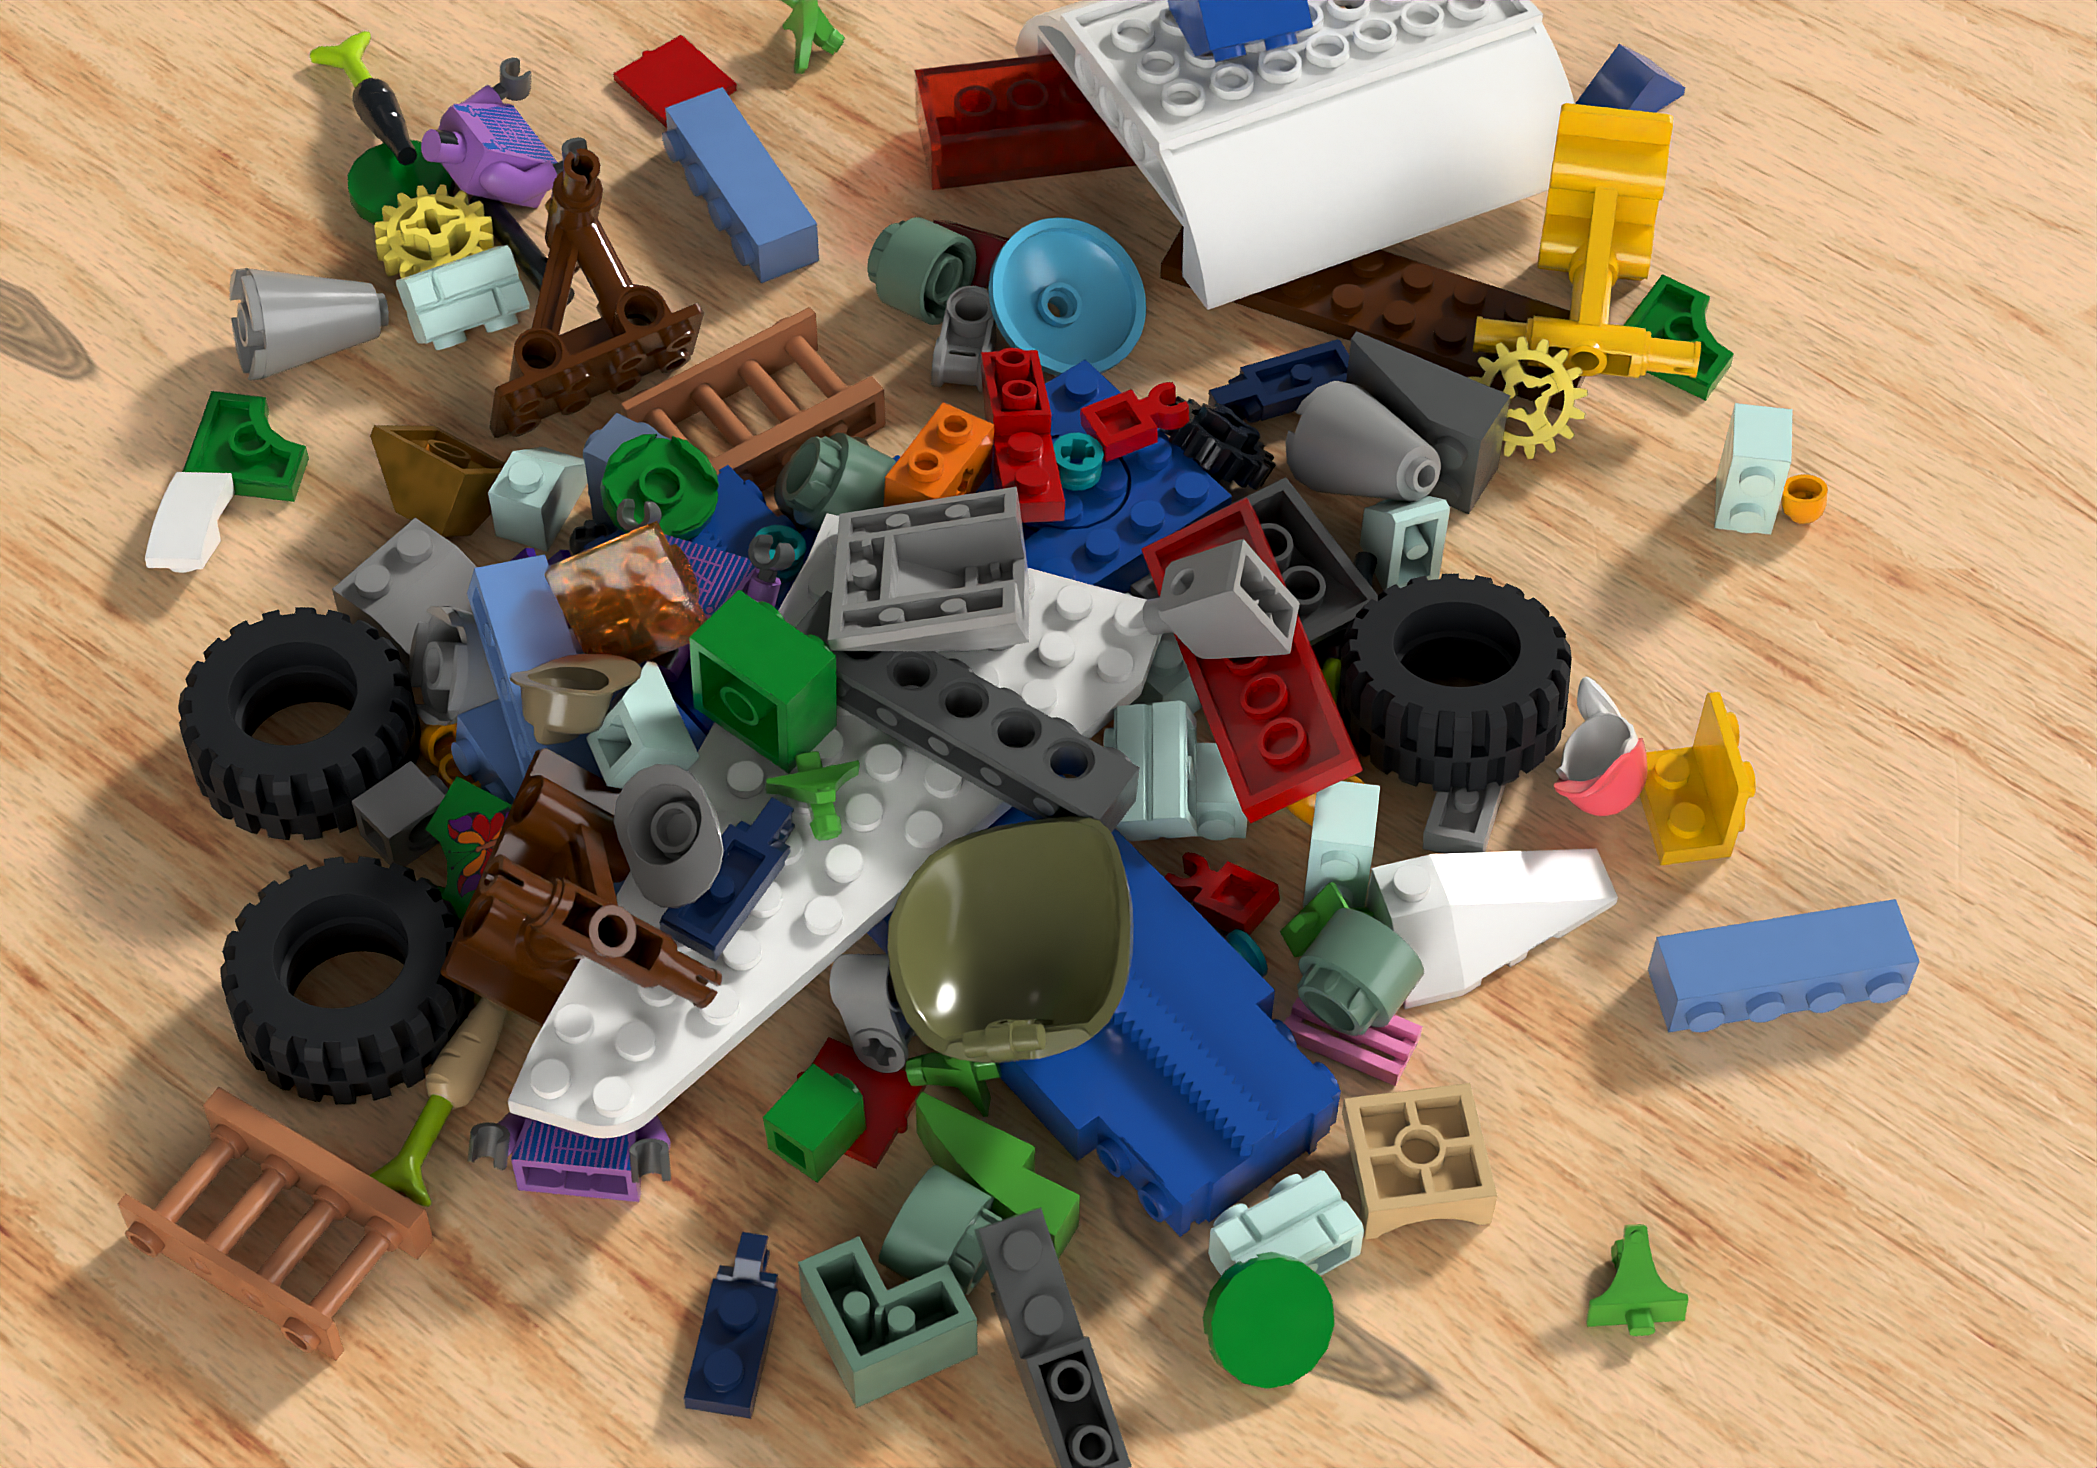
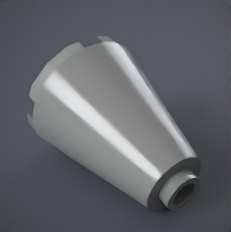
M250 268L234 269L231 274L230 300L241 299V303H238L237 317L231 318L232 330L241 368L244 373H249V380L264 379L376 339L380 336L381 326H387L389 323L386 297L384 293L376 294L375 288L371 283Z
M1332 381L1317 387L1298 407L1296 413L1302 416L1295 433L1288 430L1285 442L1287 464L1294 478L1308 488L1321 493L1416 501L1426 497L1437 484L1441 470V462L1437 451L1364 388L1343 381Z
M430 606L426 610L432 614L430 621H418L414 630L410 649L409 678L412 687H421L424 704H416L419 717L425 724L446 726L447 724L457 723V716L459 714L497 700L499 697L473 613L450 606Z

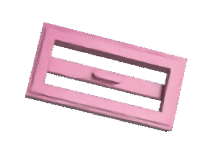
M1300 998L1296 999L1292 1006L1290 1017H1287L1284 1022L1295 1037L1297 1045L1394 1086L1397 1085L1420 1040L1422 1026L1394 1015L1385 1027L1370 1026L1363 1035H1347L1331 1028L1318 1019L1304 1005ZM1306 1019L1339 1033V1037L1344 1040L1303 1024ZM1363 1043L1395 1058L1391 1061L1353 1044L1360 1046Z

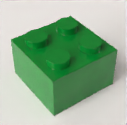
M738 590L689 637L694 708L788 774L797 766L795 756L811 752L837 726L836 655L830 651L829 646L819 637L812 634L806 636L787 623L780 612L771 604L764 601L758 603L741 590Z

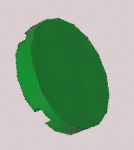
M410 140L417 152V159L410 165L400 164L393 152L384 143L368 149L354 161L347 175L348 192L351 204L361 218L375 225V222L383 221L382 208L384 205L398 208L397 195L402 192L410 199L417 197V186L421 185L425 187L428 194H436L440 184L446 185L447 195L453 197L455 181L440 162L427 161L423 157L420 141Z
M642 434L623 442L609 457L600 485L603 507L614 525L631 537V532L622 528L617 520L616 512L618 505L624 499H633L635 502L634 519L638 524H641L645 516V502L653 501L661 509L662 517L659 525L649 532L650 540L655 541L658 533L686 541L698 536L711 522L718 501L717 489L719 484L717 472L707 456L687 440L672 436L671 440L656 438L657 434Z
M1274 1252L1256 1254L1258 1257L1251 1258L1245 1263L1239 1261L1226 1269L1210 1290L1203 1314L1204 1333L1208 1335L1210 1352L1215 1362L1243 1384L1265 1389L1292 1384L1312 1371L1327 1351L1335 1325L1333 1298L1322 1277L1295 1257Z

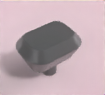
M586 520L584 526L576 527L569 538L570 550L574 555H577L584 550L583 546L602 535L607 537L613 532L605 524L595 525L593 520Z

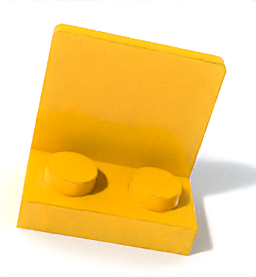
M1711 692L1706 695L1693 747L1646 752L1648 765L1647 780L1639 795L1660 865L1731 857L1738 832H1743L1745 829L1748 798L1754 797L1756 791L1755 774L1749 761H1742L1738 748L1740 732L1737 717L1734 712L1726 711L1720 692Z

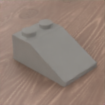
M414 518L332 588L337 612L349 615L351 624H354L359 619L378 629L379 637L389 639L399 651L401 662L406 664L409 674L410 649L414 630L418 621H430L432 614L426 611L430 606H450L473 613L467 592L474 568H477V566L456 545L417 518Z

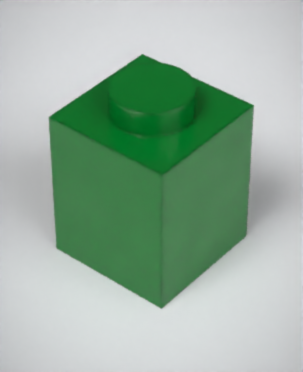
M813 1063L763 1116L768 1149L816 1183L822 1179L867 1129L863 1096L858 1087L847 1077L839 1073L831 1076Z

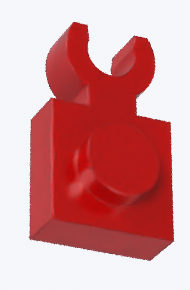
M1165 382L1156 385L1151 389L1148 397L1140 400L1133 390L1130 389L1080 409V419L1087 435L1097 439L1102 445L1103 459L1105 462L1157 443L1158 428L1174 430L1185 426L1189 422V405L1185 401L1175 406H1167L1176 402V386L1173 382Z
M1186 852L1182 856L1184 873L1190 876L1189 878H1179L1171 873H1167L1164 876L1189 903L1193 902V907L1209 924L1229 933L1239 929L1250 936L1280 901L1277 883L1229 861L1218 872L1209 869L1206 859L1196 853Z

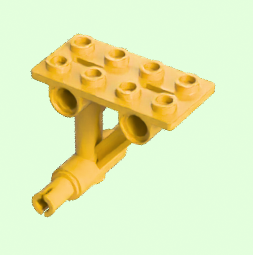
M1571 103L1561 105L1537 267L1539 269L1568 272L1569 280L1573 284L1569 320L1534 316L1533 318H1528L1527 323L1486 319L1477 316L1473 352L1497 354L1496 344L1500 342L1510 352L1516 351L1518 337H1525L1529 350H1536L1539 342L1545 339L1549 340L1547 354L1554 357L1558 352L1565 349L1569 354L1563 363L1564 368L1569 370L1580 367L1583 372L1580 376L1604 374L1639 378L1640 376H1645L1646 371L1686 375L1691 378L1697 377L1701 342L1651 338V332L1646 331V328L1608 324L1611 287L1615 285L1617 279L1642 281L1648 278L1659 200L1662 201L1666 182L1669 145L1673 129L1672 115ZM1522 360V362L1527 363V366L1550 368L1539 361Z

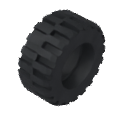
M1459 573L1442 574L1441 579L1428 580L1426 576L1410 579L1405 587L1400 588L1395 584L1385 589L1378 595V601L1371 599L1356 613V618L1348 624L1343 638V647L1341 648L1340 716L1347 733L1350 735L1352 744L1364 758L1370 755V762L1383 773L1388 775L1393 771L1398 774L1401 782L1415 787L1418 786L1419 782L1430 784L1433 791L1450 792L1451 787H1466L1467 792L1481 791L1486 788L1488 783L1497 782L1499 786L1516 780L1519 777V771L1522 770L1526 774L1545 760V756L1555 750L1561 740L1562 730L1566 725L1572 655L1571 647L1566 641L1565 631L1554 616L1549 617L1550 612L1537 599L1533 597L1527 600L1524 598L1525 594L1521 589L1508 583L1504 587L1495 585L1492 579L1475 575L1474 580L1460 579ZM1449 676L1473 679L1484 684L1471 687H1450L1434 684L1426 680Z
M295 607V613L281 615L279 610L263 613V620L249 625L247 620L232 627L229 638L223 641L218 637L203 652L205 657L204 663L197 660L185 679L188 687L184 688L179 698L178 710L181 716L179 726L192 770L202 795L209 798L211 807L223 818L231 820L234 817L236 827L254 834H258L261 828L266 829L268 838L290 840L291 834H303L304 840L323 838L322 832L338 828L339 833L355 828L357 823L352 801L409 761L416 765L420 753L417 743L421 734L420 722L406 664L401 662L399 651L389 639L379 637L378 629L359 619L354 624H351L349 615L329 609L326 615L317 614L316 609L313 607ZM323 702L338 705L350 711L345 720L330 733L307 743L274 745L252 737L256 729L267 718L284 708L296 704Z
M359 856L358 863H345L343 857L324 859L325 866L309 870L307 864L289 871L290 879L280 885L275 880L258 892L260 902L256 906L248 903L235 919L238 931L232 930L227 935L222 953L225 962L220 968L221 985L239 1042L243 1044L246 1056L256 1070L266 1072L269 1082L282 1090L288 1091L295 1085L299 1098L321 1102L323 1095L333 1096L335 1104H356V1096L372 1094L373 1101L392 1096L390 1088L405 1083L407 1088H410L425 1079L424 1068L429 1064L433 1065L449 1039L468 1017L467 1012L473 1007L474 992L445 978L441 974V968L460 923L451 902L442 899L441 890L436 885L423 877L416 881L414 870L401 864L392 862L389 868L382 867L379 858ZM360 951L376 952L390 956L404 964L399 976L385 991L371 1000L355 1006L322 1008L307 1004L294 997L299 984L310 971L324 961L341 954Z

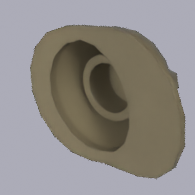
M577 654L551 660L528 671L512 673L510 681L521 687L523 716L525 721L533 725L536 741L542 745L569 742L580 734L598 731L603 725L613 693L637 681L641 677L642 668L635 661L621 656Z

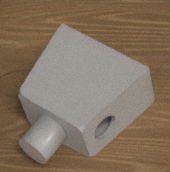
M1242 539L1171 562L1165 571L1160 597L1148 599L1144 603L1143 621L1146 629L1152 635L1174 632L1196 657L1202 659L1286 655L1291 652L1300 603L1245 540Z

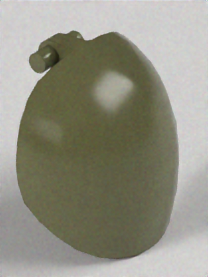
M1066 816L1018 822L976 831L951 841L931 854L913 874L900 894L890 917L887 947L890 973L897 1000L907 1023L924 1044L943 1055L958 1060L980 1063H1004L1039 1059L1080 1046L1089 1039H1092L1110 1022L1124 995L1129 980L1133 955V906L1118 846L1111 831L1103 823L1090 817Z

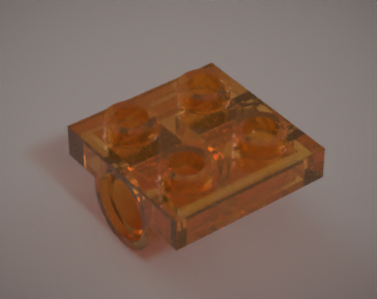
M658 521L550 565L544 573L585 654L621 656L640 664L689 644V637L707 620L698 602L699 587L692 566L678 545H669Z

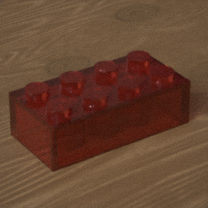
M1053 54L915 70L916 119L932 190L1137 166Z

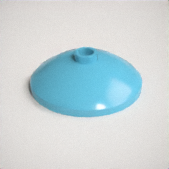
M1056 217L1038 220L1016 232L1003 245L994 260L989 278V301L994 320L1011 348L1038 350L1042 371L1059 376L1086 359L1097 371L1104 373L1121 362L1137 344L1146 317V296L1143 282L1134 262L1124 248L1098 227L1071 218ZM1048 303L1055 305L1059 309L1060 317H1056L1050 312Z

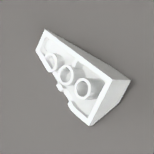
M1597 848L1430 854L1373 867L1371 869L1366 907L1374 913L1376 920L1397 933L1415 951L1423 964V977L1403 1003L1404 1009L1469 993L1481 985L1482 978L1506 964L1509 967L1514 966L1527 957L1529 950L1549 938H1561L1616 905L1618 896Z

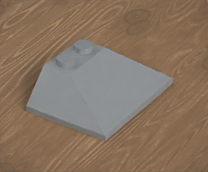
M1017 487L839 514L828 631L830 651L968 652L981 649L1002 651L1013 647L1015 644L1029 642V575Z

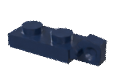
M1336 339L1240 367L1239 375L1228 380V385L1209 390L1208 405L1213 407L1216 402L1231 409L1242 421L1246 418L1249 423L1258 422L1259 420L1264 421L1297 411L1301 402L1317 387L1332 381L1346 382L1349 354L1342 342Z
M772 797L752 825L744 821H740L736 827L729 824L721 835L724 849L721 867L710 889L695 902L679 908H668L659 921L660 930L671 935L675 941L716 962L785 866V861L791 852L790 846L785 844L795 828V824L792 823L794 808Z
M742 1232L734 1267L720 1265L716 1279L713 1278L684 1395L685 1408L749 1419L752 1417L779 1303L778 1274L766 1272L770 1256V1250H767L768 1236Z

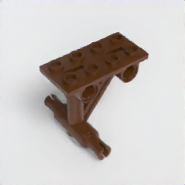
M576 149L575 161L572 151L567 154L564 159V170L555 178L551 198L545 204L548 212L545 241L550 251L532 327L520 334L515 341L509 382L495 389L489 427L494 438L508 433L512 437L524 435L538 427L543 418L557 412H561L562 415L576 413L585 408L591 402V398L609 390L612 394L628 391L641 381L642 376L658 369L662 373L675 371L688 363L694 352L704 316L699 303L671 313L666 301L658 291L649 286L632 283L598 220L603 193L602 184L598 178L601 164L596 154L588 149ZM581 268L599 302L596 309L601 318L560 335L574 272H578Z
M547 748L538 749L534 753L441 968L442 976L540 1027L544 1025L581 958H588L643 988H653L660 985L692 1002L694 1006L700 1009L707 1007L718 993V991L707 987V983L710 982L715 986H721L722 974L719 970L709 968L678 951L677 944L671 935L635 917L623 907L618 906L613 883L626 880L631 871L618 840L614 824L616 801L622 790L607 786L602 778Z

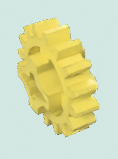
M441 184L436 194H428L423 185L417 186V197L410 199L404 193H399L397 195L398 208L384 205L382 208L383 221L375 222L374 226L378 261H384L385 273L388 276L400 273V278H404L494 248L491 217L484 216L482 202L478 201L468 205L466 192L461 190L454 197L447 195L446 185Z
M1518 337L1516 351L1510 352L1500 342L1496 344V352L1499 358L1495 362L1482 356L1478 359V363L1486 371L1483 377H1468L1490 387L1493 379L1501 370L1506 382L1503 393L1511 395L1509 404L1518 395L1515 386L1521 382H1524L1527 388H1541L1547 384L1551 385L1550 389L1542 392V396L1535 400L1537 410L1534 413L1529 414L1525 407L1508 410L1507 419L1511 417L1526 422L1533 435L1520 436L1504 430L1505 456L1510 457L1518 445L1524 446L1527 459H1533L1536 453V445L1541 443L1550 453L1557 451L1556 442L1553 437L1559 433L1571 440L1575 435L1567 425L1569 419L1585 418L1586 413L1574 407L1575 399L1588 396V390L1574 388L1572 382L1583 372L1580 367L1569 370L1564 368L1563 363L1569 354L1565 349L1558 352L1554 357L1548 355L1549 340L1542 339L1537 345L1536 350H1529L1526 338ZM1529 359L1542 362L1554 372L1543 378L1526 374L1519 360ZM1564 390L1563 410L1558 420L1552 425L1546 413L1551 397Z

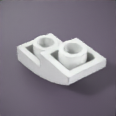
M176 472L162 498L152 526L145 555L147 568H169L171 571L178 573L204 568L221 541L217 520L235 494L231 473Z

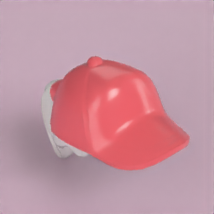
M1586 676L1581 679L1577 694L1578 709L1585 722L1572 733L1565 743L1561 766L1556 769L1559 778L1553 786L1558 794L1567 797L1580 810L1595 816H1609L1618 814L1629 807L1642 792L1647 780V754L1644 740L1637 737L1633 725L1621 716L1618 708L1607 693L1594 680Z

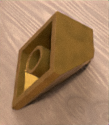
M373 426L370 437L396 513L411 521L417 518L444 538L448 536H470L491 515L488 492L504 467V462L436 426Z

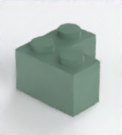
M859 1236L798 1262L802 1301L856 1408L977 1355V1318L948 1264L887 1290Z

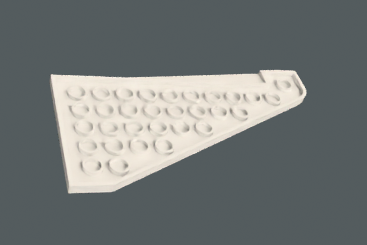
M826 514L808 559L778 610L784 620L793 627L799 624L826 591L832 593L839 516ZM1028 568V643L1015 644L1013 647L1002 651L981 649L968 652H935L947 659L954 658L964 662L977 676L999 688H1009L1015 691L1030 706L1052 718L1059 717L1068 721L1080 734L1091 739L1114 719V708L1130 705L1141 695L1162 634L1152 635L1145 627L1143 621V606L1147 601L1145 599ZM858 656V657H853V658H855V659H865V658H867V657ZM914 685L904 686L905 688H918V686ZM837 705V726L811 752H819L823 767L859 760L860 768L859 775L847 781L836 792V801L833 802L835 812L841 820L842 833L836 838L818 841V839H815L809 824L812 822L807 803L786 796L766 794V779L788 775V773L717 723H714L698 751L699 758L687 771L695 777L704 789L708 800L716 809L721 835L729 824L736 827L740 821H744L752 825L772 797L794 808L792 823L795 824V828L785 844L790 846L791 850L785 861V866L716 962L675 941L678 951L709 968L719 970L722 974L721 986H715L710 982L707 983V987L718 991L714 1000L703 1009L694 1006L692 1002L660 985L653 988H643L588 958H581L530 1048L508 1099L510 1113L595 1138L618 1137L643 1127L894 910L903 889L913 874L931 854L957 838L987 829L1012 806ZM956 715L955 717H958V718H970L971 716H969V715ZM1009 744V745H1006V746L1011 747V748H1022V747H1024V746L1019 745V744ZM797 766L789 774L798 773ZM630 871L616 896L618 906L623 907L635 917L660 929L659 921L668 908L659 907L644 898L635 884Z

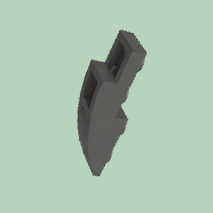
M1035 1208L974 1229L994 1292L990 1294L1004 1335L1056 1467H1132L1090 1339L1087 1336H1083L1042 1209Z

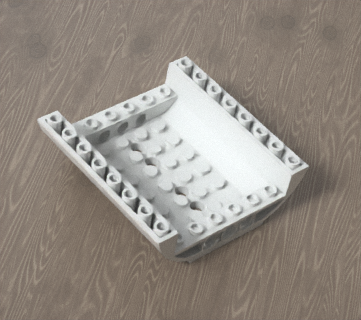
M1082 0L1038 14L1027 20L1019 33L1015 52L1037 82L1068 73L1184 227L1182 276L1206 309L1209 310L1547 191L1549 189L1561 105L1564 103L1575 104L1557 51L1542 23L1543 14L1532 1L1307 0L1313 28L1296 34L1298 44L1266 51L1264 41L1245 45L1247 55L1215 63L1213 53L1205 54L1207 56L1195 57L1169 9L1167 0Z

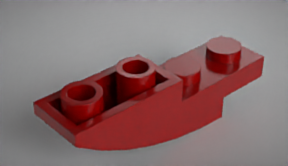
M1005 348L995 352H981L980 362L985 420L995 425L991 463L994 489L1017 487L1022 523L1064 521L1065 498L1051 438L1052 414L1038 350Z

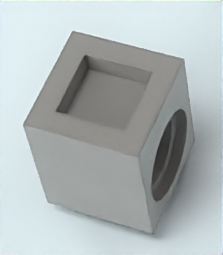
M409 761L352 801L360 835L389 865L393 862L406 867L440 843L426 830V827L449 789L436 775L427 777L412 761Z

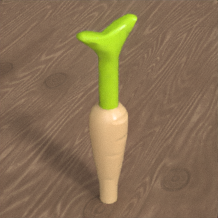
M482 997L468 1014V1017L461 1023L442 1049L426 1077L429 1099L400 1152L386 1165L370 1174V1177L397 1193H405L417 1205L429 1207L432 1204L422 1180V1164L450 1112L453 1109L467 1105L476 1094L499 1040V1034L508 1012L507 1009Z

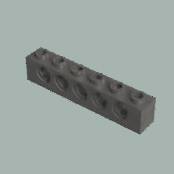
M826 591L795 628L806 636L812 634L819 637L829 646L828 631L832 593ZM832 651L836 655V694L839 707L1035 820L1066 816L1090 817L1099 820L1112 833L1136 802L1140 767L1133 764L1124 753L1112 747L1099 745L1080 734L1068 721L1059 717L1052 718L1030 706L1015 691L1009 688H999L977 676L968 665L958 659H947L935 651ZM863 656V657H867V658H865V659H855V658H853V657ZM914 685L918 686V688H905L904 686ZM956 715H969V716H971V717H970V718H958V717H955V716H956ZM1009 744H1019V745H1022V746H1024V747H1022V748H1011V747H1008V746H1006V745H1009ZM1060 774H1072V775H1075V776H1077V777H1076V778H1063V777H1060V776H1058V775H1060Z

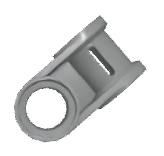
M965 286L955 290L949 296L940 337L937 338L934 348L931 372L933 387H942L944 382L977 386L978 392L983 393L981 352H994L996 345V322L991 311L989 291L985 288Z
M842 954L834 961L831 969L830 993L832 1001L836 1008L839 1009L851 1038L854 1053L863 1064L877 1072H897L903 1068L909 1055L908 1044L911 1038L917 1036V1034L907 1023L897 1000L890 973L888 954Z

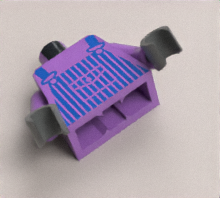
M509 58L500 65V83L493 88L487 84L465 101L449 107L441 117L438 129H430L424 134L421 150L423 157L427 161L440 162L459 188L467 194L538 208L546 192L553 188V182L557 175L564 170V159L567 154L572 151L575 161L576 149H587V141L579 137L565 141L562 145V161H556L512 104L502 102L505 98L512 101L523 100L529 95L531 90V71H527L518 77L520 73V60L518 58Z
M624 499L618 505L616 514L620 526L631 532V539L624 542V584L629 616L634 620L645 643L653 647L647 661L657 663L665 681L677 682L690 658L689 637L735 592L741 590L758 603L764 601L775 607L781 585L780 579L776 577L777 572L786 570L792 565L795 560V552L789 543H779L771 560L769 551L773 544L772 535L765 534L757 535L752 539L748 549L749 559L658 533L655 541L649 539V532L655 529L661 521L662 515L659 506L653 501H646L644 504V519L641 524H638L634 519V500Z
M509 1112L498 1123H481L471 1129L468 1161L474 1163L480 1157H493L494 1168L504 1170L507 1167L508 1156L512 1154L511 1161L518 1190L639 1202L641 1196V1176L649 1173H658L662 1175V1181L671 1180L669 1157L671 1141L658 1115L643 1127L629 1134L613 1138H595Z

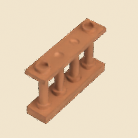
M811 307L791 317L777 321L773 326L650 389L636 393L632 398L621 403L623 416L637 423L649 424L659 434L670 439L674 436L687 440L675 424L702 411L733 447L709 460L717 475L719 474V469L729 465L744 481L751 480L761 492L775 485L778 475L790 461L792 454L809 438L815 436L820 438L826 436L829 438L840 432L850 437L858 436L864 438L886 426L884 389L873 376L852 386H846L816 353L818 351L816 313ZM796 362L828 399L807 410L800 411L772 380L770 375ZM749 386L779 420L780 424L759 435H752L723 402V399Z
M218 1087L202 1105L212 1131L209 1135L212 1142L159 1204L152 1210L128 1194H125L117 1203L128 1228L125 1236L144 1254L153 1258L159 1253L165 1255L281 1327L280 1331L283 1336L301 1351L311 1354L317 1349L337 1361L344 1352V1348L335 1321L331 1318L386 1251L394 1252L399 1248L417 1260L434 1240L426 1210ZM244 1155L260 1165L263 1171L262 1174L205 1241L176 1224L232 1158L240 1159ZM295 1186L311 1196L314 1204L256 1273L227 1256L282 1189L291 1190ZM347 1217L363 1227L366 1235L308 1305L279 1287L334 1219L342 1221Z

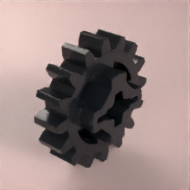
M1177 396L1176 402L1168 406H1175L1186 400ZM1189 398L1186 401L1189 405V422L1185 426L1174 430L1159 428L1161 432L1170 436L1168 441L1171 444L1180 447L1186 457L1192 458L1218 483L1221 479L1230 483L1233 480L1241 488H1246L1248 485L1254 490H1258L1259 487L1263 486L1276 466V463L1272 461L1274 456L1263 450L1265 445L1258 441L1261 436L1256 428L1246 424L1231 409L1217 402L1213 407L1205 403L1200 406L1195 400Z

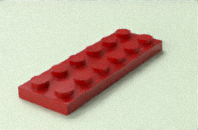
M1244 498L1141 549L1159 597L1166 568L1171 562L1242 539L1245 540L1286 587L1257 515L1248 498ZM1298 615L1291 652L1286 655L1202 659L1196 657L1174 633L1240 807L1250 824L1363 771Z

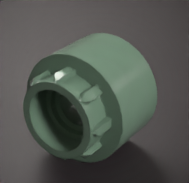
M914 217L907 221L891 224L880 233L869 254L868 276L870 281L876 284L878 297L884 304L930 325H938L943 323L949 296L959 288L971 286L976 268V251L974 244L969 238L924 218Z
M841 432L829 438L826 436L822 438L818 436L811 437L801 445L788 466L782 486L783 498L786 505L793 508L794 518L797 523L819 533L827 513L839 516L841 513L884 507L885 476L895 465L896 461Z
M1342 908L1332 915L1300 958L1298 965L1303 977L1297 984L1301 1001L1318 1019L1341 1033L1357 1036L1365 1034L1370 1026L1380 1028L1388 1025L1423 977L1424 967L1415 951L1389 927L1367 914L1353 909Z
M938 1165L932 1166L912 1190L895 1218L882 1245L878 1259L879 1263L909 1281L948 1264L964 1295L970 1294L987 1271L974 1229L1003 1220L991 1212L994 1198Z

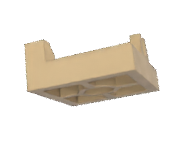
M1470 1083L1344 1098L1342 1116L1361 1199L1359 1219L1364 1229V1240L1378 1238L1382 1234L1401 1226L1430 1219H1458L1477 1225L1491 1224L1497 1192Z

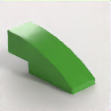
M921 1092L916 1100L917 1134L934 1164L993 1197L994 1202L991 1212L1002 1219L1035 1208H1041L1059 1259L1079 1226L1080 1195L1035 1173V1146Z

